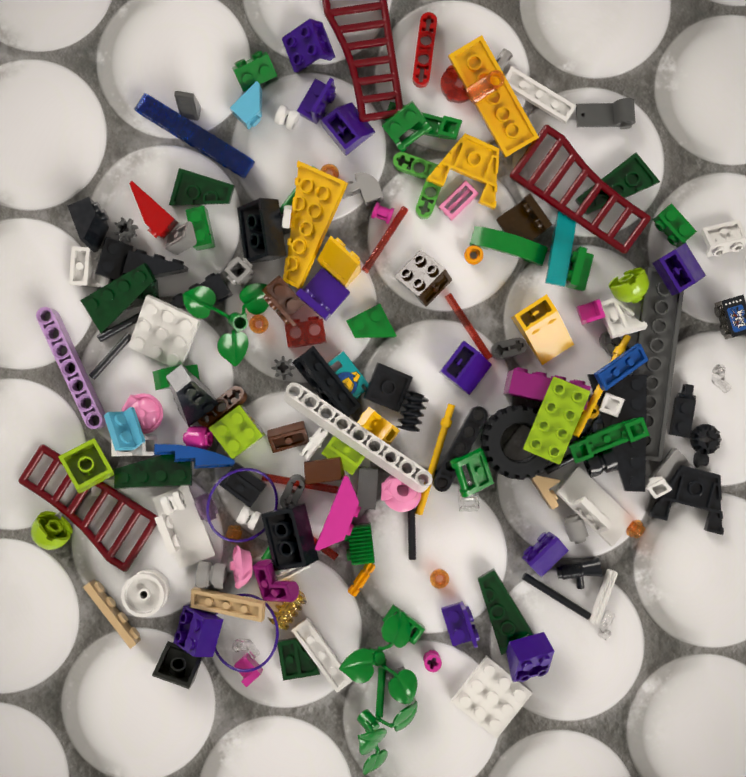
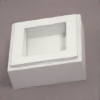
M291 205L284 206L283 228H290Z
M605 392L598 411L618 418L625 399Z

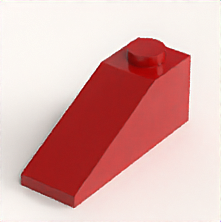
M131 181L129 184L143 220L150 227L147 231L155 238L160 236L164 239L178 222Z

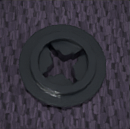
M709 424L697 426L690 436V443L693 449L706 455L715 453L720 448V442L722 441L720 431L715 426ZM706 434L713 439L708 441L707 445L704 441L699 440V438H704Z

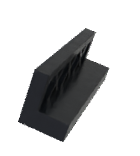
M314 346L292 362L318 396L346 416L350 417L361 407Z

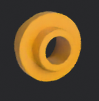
M469 246L465 250L464 258L469 264L476 265L482 261L483 251L478 246ZM475 252L477 258H471L470 253Z

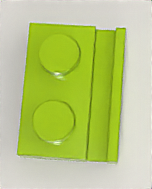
M335 436L331 438L321 453L328 459L341 457L344 470L352 476L365 458V456Z

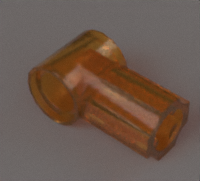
M493 70L487 76L465 89L473 105L491 93L498 91L505 81L504 74L499 70ZM497 77L500 81L499 85H492L490 78Z

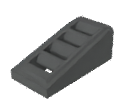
M175 91L174 96L181 118L198 121L201 105L194 93Z

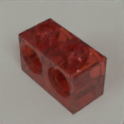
M319 316L308 317V321L300 322V319H293L297 324L294 327L290 322L287 325L284 324L288 348L327 343L324 320L319 319ZM317 325L320 327L318 335L310 334L312 326ZM299 328L301 330L299 338L291 336L293 329Z

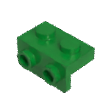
M258 51L251 55V59L247 61L241 59L234 63L235 66L232 69L243 92L247 91L256 81L262 84L277 76L267 52Z
M579 247L572 252L570 259L572 264L570 270L568 269L566 279L567 288L585 291L594 258L593 254L586 253L588 248Z

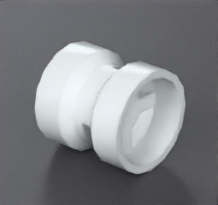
M281 105L276 113L274 122L279 125L284 124L288 129L294 130L300 113L295 110L290 111L288 107Z
M180 490L174 492L171 496L166 495L160 498L161 506L167 516L173 514L177 509L183 510L186 508V502Z
M244 505L236 522L245 524L249 529L254 530L262 513L254 512L250 507Z

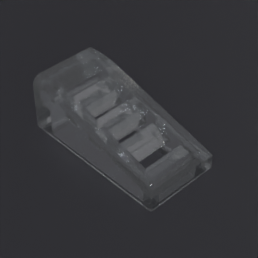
M463 471L465 478H470L468 471ZM467 481L468 486L472 485L471 481ZM458 482L459 512L478 511L480 509L479 493H474L473 497H462ZM474 501L473 505H464V502Z

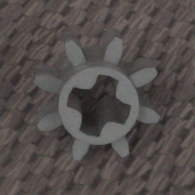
M121 217L120 222L114 223L116 230L113 233L120 234L119 240L122 241L126 238L127 241L131 242L133 236L137 237L135 230L138 229V226L132 225L133 220L131 218L126 221ZM128 228L129 230L128 232L123 231V229Z
M282 356L281 361L274 360L277 364L276 367H271V369L277 371L275 377H278L280 374L283 380L286 379V375L293 377L291 370L296 369V367L290 365L293 361L292 359L285 361V357ZM283 363L289 367L285 370V373L279 370Z

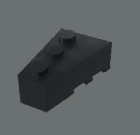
M182 364L166 376L174 396V401L177 404V409L188 427L219 404L209 388Z

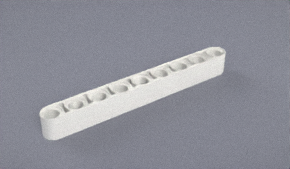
M293 382L287 386L284 400L288 405L414 491L424 492L433 481L432 475L420 465L301 384ZM289 392H296L298 396H291ZM310 402L314 407H308L305 403ZM326 413L330 418H324L321 414ZM337 424L344 425L346 429H340ZM353 435H359L362 440H356ZM369 446H375L377 451H372ZM385 457H391L393 462H388ZM402 467L407 468L409 470V474L404 473L402 471ZM418 478L423 479L425 481V485L420 484Z

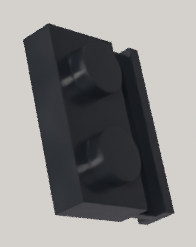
M106 237L95 274L111 280H116L125 275L123 270L129 250H133L134 246Z
M236 462L229 472L244 467ZM250 471L234 473L226 477L219 484L248 507L254 504L267 486L265 482Z

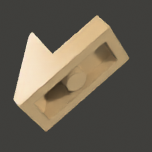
M540 475L530 478L548 507L552 510L558 507V497L553 490L549 491V489L561 480Z

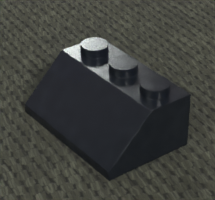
M259 198L238 207L244 258L250 263H257L285 257L286 247L279 200Z
M305 503L261 514L275 571L305 567L319 560Z

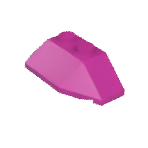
M344 474L315 545V550L319 551L344 540L346 535L350 536L354 526L351 524L353 517H358L361 507L358 506L359 500L350 478L346 474Z

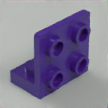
M308 19L282 37L289 60L296 73L318 59L331 61L335 58L324 25L320 21Z
M330 77L327 84H324L315 78L297 112L315 124L318 123L319 119H323L327 112L326 107L329 103L332 104L336 97L334 79Z
M323 268L319 270L304 289L300 288L296 292V295L325 321L328 320L350 294L348 289Z
M463 601L442 607V614L452 646L471 641L474 648L478 647L476 641H479L480 638L475 625H471L474 619L469 606H465Z

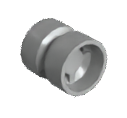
M199 561L196 571V586L208 587L212 585V588L224 589L227 578V564L215 563V565H212L211 562Z

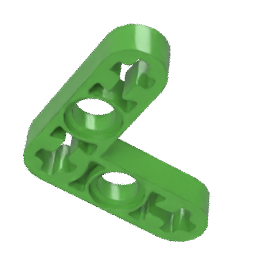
M398 152L393 158L394 168L400 172L425 180L415 212L420 219H428L433 212L441 187L428 183L426 179L438 164L405 152ZM403 157L405 158L404 162L409 164L410 160H412L411 170L408 169V164L403 163L402 166H399L397 159L400 160ZM416 164H423L425 170L422 173H417L414 170ZM432 187L436 190V195L428 197L425 194V190ZM425 200L429 201L427 206L429 212L421 214L419 207L423 208Z

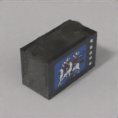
M744 294L714 303V312L721 324L720 332L725 339L746 334V301Z

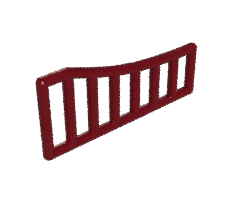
M322 0L324 15L339 41L349 67L360 122L389 119L404 106L387 0L331 9L330 0ZM381 10L382 20L341 26L338 25L334 18L335 16ZM384 28L385 37L347 43L343 33ZM386 45L388 55L354 60L351 50ZM389 63L391 73L359 78L357 68ZM392 81V92L363 96L362 85ZM395 99L396 110L366 114L365 103Z
M544 125L538 134L539 138L531 143L511 171L510 178L622 254H626L650 222L651 216L606 184L585 163L563 134L549 125ZM546 135H550L557 141L530 179L526 180L519 173ZM563 145L569 157L543 191L535 186V183ZM575 161L582 171L559 202L550 195ZM588 176L595 186L577 211L574 212L566 205ZM602 190L610 198L592 223H590L582 216ZM617 202L625 210L607 234L599 229L598 226ZM632 213L640 218L641 221L626 242L622 244L614 239V237Z
M44 444L40 445L18 482L67 516L86 535L107 562L121 571L127 572L156 527L155 517L158 516L105 482H101L95 486L102 491L82 521L74 512L88 490L80 494L77 493L70 506H65L60 502V499L72 482L67 474L53 496L44 490L62 463L58 457L60 456L59 453ZM46 454L53 461L38 485L28 480L42 456ZM109 494L118 501L95 535L88 526ZM127 505L134 512L108 551L101 541L123 506ZM142 515L149 519L150 522L125 562H122L114 556L139 516Z

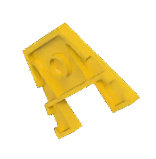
M465 133L427 177L426 181L443 187L449 170H453L484 184L485 186L478 203L494 210L497 202L499 148Z

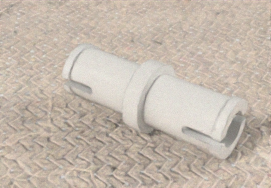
M320 426L313 437H309L308 440L310 441L299 454L309 461L318 447H322L321 443L329 432Z

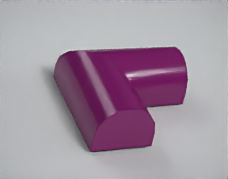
M265 559L252 565L264 601L293 602L296 600L299 594L298 584L295 581L278 580L272 560Z

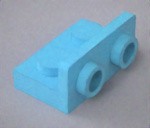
M130 407L124 412H107L104 415L115 451L135 450L145 442L134 407Z

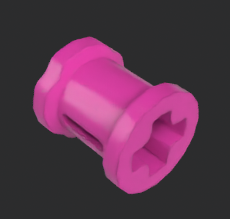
M376 202L371 218L374 219L376 217L389 224L395 208L389 209Z
M429 650L424 654L425 668L430 672H437L442 665L438 652ZM433 658H435V659H436V662L433 661V663L430 664V663H429V660H432Z

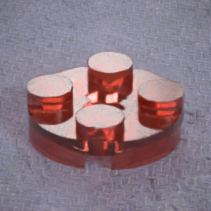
M450 65L441 77V91L449 102H467L471 97L464 85L462 87L455 86L454 83L460 78L454 67Z

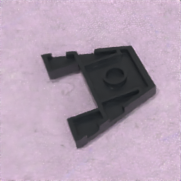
M680 465L668 483L672 490L658 498L648 515L667 521L672 502L709 511L704 530L723 535L721 475Z

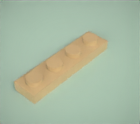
M94 579L83 587L131 649L141 640L139 632L136 628L130 626L127 622V616L117 609L116 602L112 597L107 596L104 592V586L99 581Z
M199 587L191 589V608L262 622L265 619L266 601Z

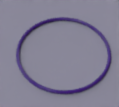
M241 468L227 473L217 481L208 496L206 504L208 523L214 533L226 541L234 543L247 542L265 532L263 528L259 533L250 538L234 540L224 537L214 528L209 515L210 500L216 487L226 477L241 471H253L261 474L272 485L275 493L274 510L278 508V494L274 483L265 473L257 469Z
M237 594L239 596H246L258 600H263L260 597L252 594ZM267 603L265 606L272 614L276 628V639L272 652L259 666L251 669H239L228 664L220 656L217 648H215L217 657L230 669L238 672H252L263 667L273 656L278 644L279 628L276 616Z

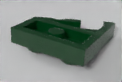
M297 638L278 640L277 646L283 681L320 675V669Z

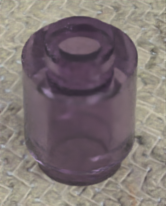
M208 492L194 498L196 502L194 505L201 520L205 519L206 522H208L206 516ZM211 497L209 515L210 520L217 518L216 514L219 511L213 497Z

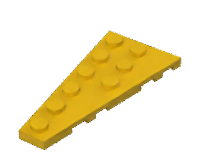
M297 161L298 175L295 178L296 191L292 201L291 231L287 242L289 248L288 256L285 258L283 280L300 289L305 283L348 183Z

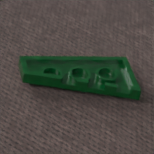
M637 152L602 178L606 184L624 198L660 182ZM595 185L575 200L579 206ZM601 190L585 211V214L588 215L602 209L610 197Z
M144 263L80 301L100 333H102L156 279L148 265Z
M174 454L160 455L116 468L114 472L115 489L192 486V461L174 462Z
M493 568L478 577V582L500 653L503 655L507 651L509 641L531 636L534 633Z

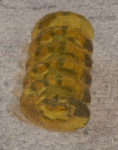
M300 590L295 601L281 602L282 605H275L278 611L273 612L278 622V628L288 630L289 624L294 621L293 617L298 616L297 610H302L301 604H306V596ZM267 617L268 620L275 625L274 619Z

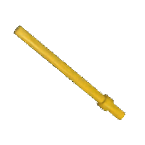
M623 336L619 345L612 352L613 357L610 362L626 351L625 349L631 336ZM599 384L577 423L573 433L576 437H579L603 393Z
M449 403L444 418L440 422L441 429L428 468L432 479L436 472L448 429L451 428L453 422L451 419L455 405ZM431 485L424 492H421V499L415 512L418 515H423Z

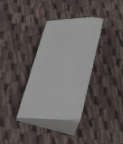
M191 221L169 233L165 246L166 250L179 255L196 245V236Z
M672 448L648 478L663 476L666 482L669 483L680 465H685L688 460L679 450Z

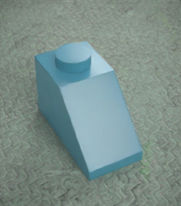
M258 81L230 107L232 114L247 129L258 125L262 117V89Z

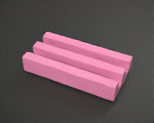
M465 180L438 208L452 221L479 193ZM466 186L468 189L446 209L445 206ZM470 192H472L473 194L453 214H451L450 212Z

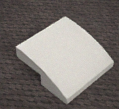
M72 247L69 285L102 288L112 282L111 279L95 274L102 249L94 253L89 247Z

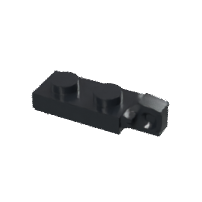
M683 384L682 392L678 393L677 397H675L669 435L690 438L696 404V396L693 395L694 385Z

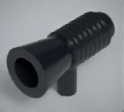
M598 557L583 563L561 564L560 567H556L558 579L576 578L577 589L585 588L584 576L602 577V568Z

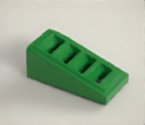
M393 604L382 621L385 622L395 612L398 613L402 610ZM402 611L411 623V631L414 627L417 628L413 636L410 635L409 642L415 645L425 631V626Z

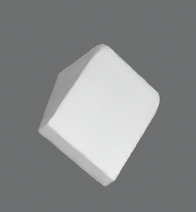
M663 476L645 478V487L655 499L672 490Z

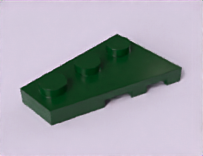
M179 168L169 205L230 204L235 185Z

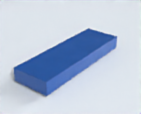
M641 344L632 346L594 373L601 390L606 391L647 362L648 358Z

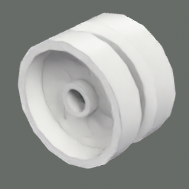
M147 569L138 572L127 580L122 588L121 599L123 606L129 613L137 617L153 615L165 605L169 598L170 587L168 580L156 570Z

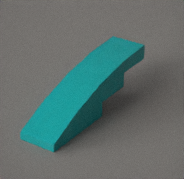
M560 211L557 213L545 283L565 287L576 222Z

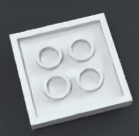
M148 294L145 297L128 347L170 367L184 365L201 319Z
M486 655L451 699V702L495 738H498L533 693L520 681L513 683L511 674Z

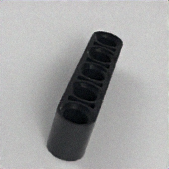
M481 406L473 407L467 414L433 478V486L436 490L445 492L453 483L456 477L455 469L448 471L446 463L449 460L460 458L469 453L487 420L488 413L485 408ZM477 409L483 413V417L480 420H475L473 417V413ZM468 426H471L474 430L471 437H466L464 434V429ZM459 443H462L465 447L464 452L461 454L455 452V446ZM444 477L447 483L444 487L440 488L436 482L438 478Z

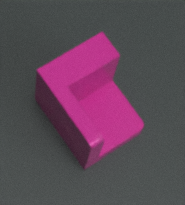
M600 299L576 307L582 325L605 318Z
M249 652L234 664V667L239 669H251L259 666ZM261 667L252 672H239L243 676L241 682L245 687H248L261 675L263 668Z

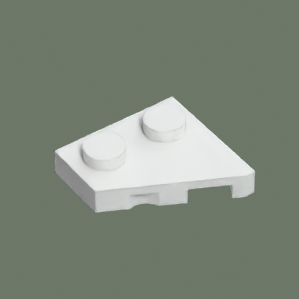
M616 298L601 302L605 318H602L611 339L647 328L648 325L645 321H639L634 316L635 313L629 308L624 307L623 303Z

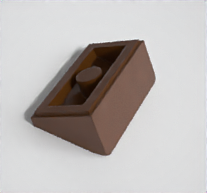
M304 421L267 431L273 453L305 445L309 442Z
M341 457L304 462L306 484L338 481L344 477L345 472Z

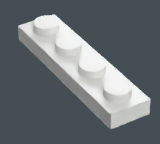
M511 67L505 76L516 95L566 124L576 108V105L514 67Z
M305 618L291 629L337 693L352 682L346 674L339 670L340 661L308 618Z

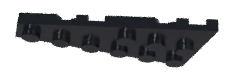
M587 374L592 392L594 393L598 382L594 374ZM627 375L611 388L603 391L597 402L599 407L605 392L625 399L618 418L601 411L599 412L604 428L638 417H643L646 423L647 375ZM646 437L612 447L617 459L618 473L624 491L645 492Z

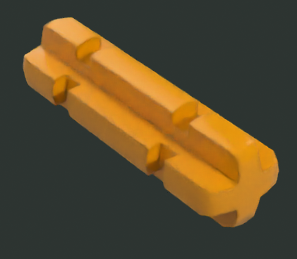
M373 563L363 566L364 569H361L353 581L354 584H351L349 587V594L354 597L358 595L360 588L364 586L370 577V573L375 569Z

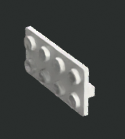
M580 466L575 468L556 492L610 546L616 544L633 521V518L590 478Z
M181 486L152 498L159 515L155 517V521L168 554L174 553L180 569L216 554L189 486ZM180 490L184 496L186 508L183 510L177 509L173 514L167 516L161 506L160 498L166 495L171 496L174 492Z

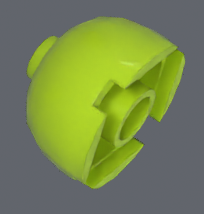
M639 267L624 272L625 276L619 280L617 276L608 284L617 300L634 304L643 299L642 296L646 294L649 288V279L645 270Z
M51 511L41 512L31 526L33 541L39 547L46 550H55L62 547L70 539V535L73 532L66 518L62 516L59 519L55 516L56 513Z

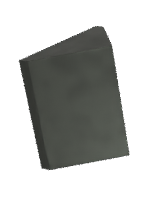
M168 641L152 676L190 689L195 681L203 657H193L176 644Z

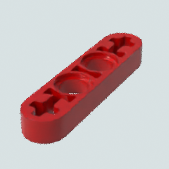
M431 12L424 13L420 19L412 78L413 84L418 88L426 87L430 79L437 17ZM427 19H431L429 31H425ZM423 37H429L431 39V43L429 45H423L421 43V39ZM421 55L428 57L429 61L426 64H421L418 61ZM420 69H424L423 78L426 79H423V82H419V78H416L420 75Z

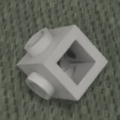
M237 256L226 265L225 271L229 274L227 278L234 285L237 283L240 286L243 284L247 285L253 279L254 271L251 269L253 265L246 258L242 261ZM240 270H244V272L239 276L238 272Z

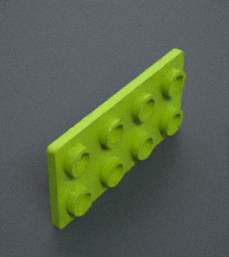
M553 377L523 449L556 464H561L590 391Z

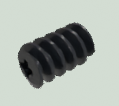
M407 390L406 392L411 396H405L404 399L409 403L402 404L406 411H400L404 418L398 419L402 426L396 427L411 432H420V429L416 427L417 424H422L418 417H424L420 410L427 408L422 402H428L429 400L424 397L425 395Z

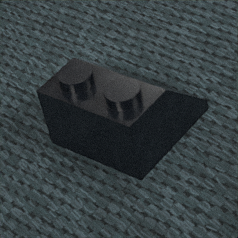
M90 197L68 205V209L80 240L95 253L99 250L109 229L107 223L109 217L106 211L101 209L98 202H94Z

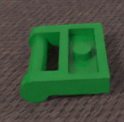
M413 101L382 124L384 130L401 152L406 151V147L423 134L433 130L430 123ZM420 121L422 126L401 141L399 137Z
M478 448L450 461L451 467L455 469L462 497L471 496L494 484L483 449ZM464 465L467 467L472 482L471 486L467 484L462 469Z

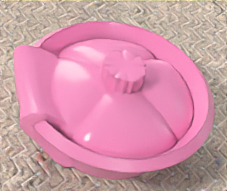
M150 394L130 395L122 407L123 412L130 407L135 408L143 434L153 432L162 422V405L157 398Z
M392 475L381 483V501H384L395 511H410L420 502L421 492L414 491Z
M238 545L234 547L233 561L230 562V570H233L235 588L237 589L250 581L253 570L250 551L243 550Z

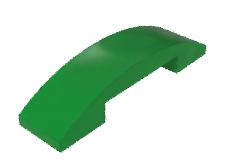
M390 101L387 111L396 110L395 102ZM421 112L433 128L432 131L426 132L423 135L443 139H457L462 120L443 116L442 118ZM419 121L409 130L415 132L422 124Z
M475 226L470 245L522 258L526 262L543 266L548 247L529 239L481 226Z
M638 417L595 431L572 442L568 446L576 464L594 457L596 453L628 441L634 442L650 434L644 418Z

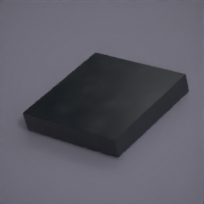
M377 362L363 398L399 412L413 377Z

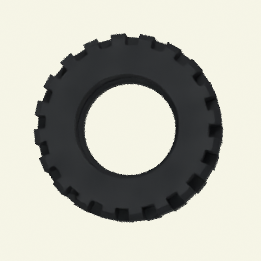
M522 405L508 406L490 416L489 421L483 427L484 430L480 440H482L481 449H483L486 460L493 470L507 478L524 480L525 478L536 477V474H541L545 471L544 468L547 465L550 466L551 461L535 454H531L524 460H512L504 454L500 444L503 432L511 425L523 424L531 429L539 410Z

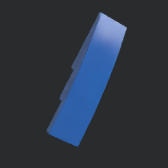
M154 444V455L174 454V462L193 461L194 469L233 467L235 464L234 459L197 447L176 444Z

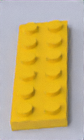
M482 35L448 55L452 66L504 158L539 138Z

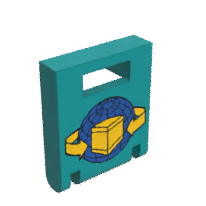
M342 351L329 361L328 365L331 366L336 361L342 364V367L335 373L355 399H357L365 392L361 386L364 384L367 388L369 383L345 352Z

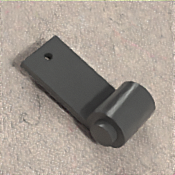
M623 98L614 103L576 104L577 127H620V129H629L636 123L634 99Z

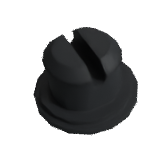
M697 451L693 458L694 466L696 468L707 466L709 464V456Z

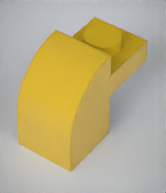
M370 407L361 414L357 422L389 445L400 432L398 428Z

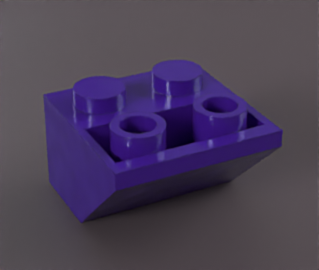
M352 102L335 108L321 119L322 127L345 156L375 133V130L368 122H360L358 109Z
M687 243L652 263L672 296L682 292L706 276Z
M462 341L439 373L470 395L492 364L479 351L467 342Z
M551 532L541 534L537 539L538 542L533 547L529 546L524 551V556L522 557L540 577L569 551L560 539Z
M183 606L173 643L193 657H213L223 619L211 612Z
M544 632L509 641L506 654L513 683L518 681L524 682L531 677H541L548 673L555 651Z

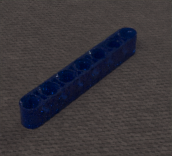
M146 93L142 95L134 108L137 113L244 179L255 164V161Z

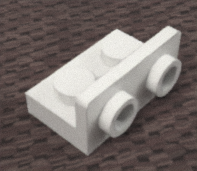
M740 220L705 227L701 231L708 247L706 251L707 257L720 256L732 251L738 252L746 244V232Z

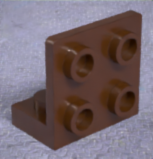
M278 275L262 289L265 294L263 298L286 325L290 322L294 327L297 324L290 317L304 306V303L281 276Z

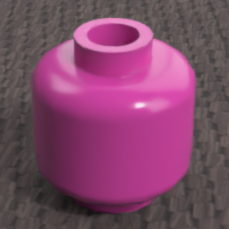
M191 426L184 433L183 442L186 446L207 450L213 443V434L205 426Z

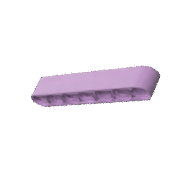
M48 307L40 308L36 313L37 321L86 426L90 429L105 427L106 421L103 407L59 313ZM50 312L51 318L50 320L46 321L45 315L46 313ZM58 329L59 336L54 338L53 332ZM66 346L67 353L63 356L61 349ZM73 363L75 371L70 373L69 366ZM79 381H82L83 388L79 391L77 389V383ZM87 398H90L92 402L89 408L85 406ZM96 415L100 419L97 426L93 423V418Z

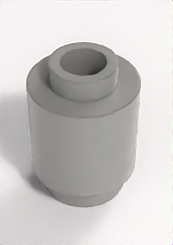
M578 514L564 518V525L570 542H575V544L585 542L586 537L589 535L583 519Z

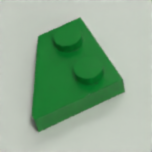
M381 304L346 321L355 338L397 337Z

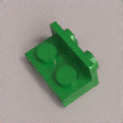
M672 203L652 219L655 222V227L659 231L664 232L669 243L677 248L685 244L697 232Z

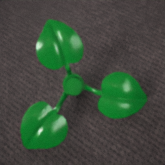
M252 283L245 286L239 295L240 300L244 303L242 313L234 312L231 315L213 307L216 302V295L212 289L206 286H197L184 292L183 303L192 316L204 319L213 310L228 319L229 325L234 329L231 333H225L219 338L217 349L224 359L236 367L244 358L249 344L247 335L241 332L248 325L245 309L247 308V311L254 315L262 314L267 310L269 304L263 298L265 294L262 291L267 284Z
M399 611L386 619L382 626V637L386 642H389L388 645L379 646L378 650L373 648L357 649L343 661L339 670L356 683H366L373 676V665L379 666L394 675V678L388 682V691L392 698L402 704H410L417 690L416 675L408 669H403L397 674L383 664L385 661L383 650L391 648L393 644L398 648H402L410 639L411 627L409 620L402 611Z
M416 700L415 703L402 709L395 716L393 723H389L379 716L375 717L368 709L359 714L357 721L366 732L358 735L359 753L366 755L375 749V754L369 756L363 766L362 774L364 776L379 768L388 756L386 749L380 751L378 743L387 733L385 728L379 729L380 725L378 723L380 722L390 728H394L396 732L404 729L415 717L418 707Z

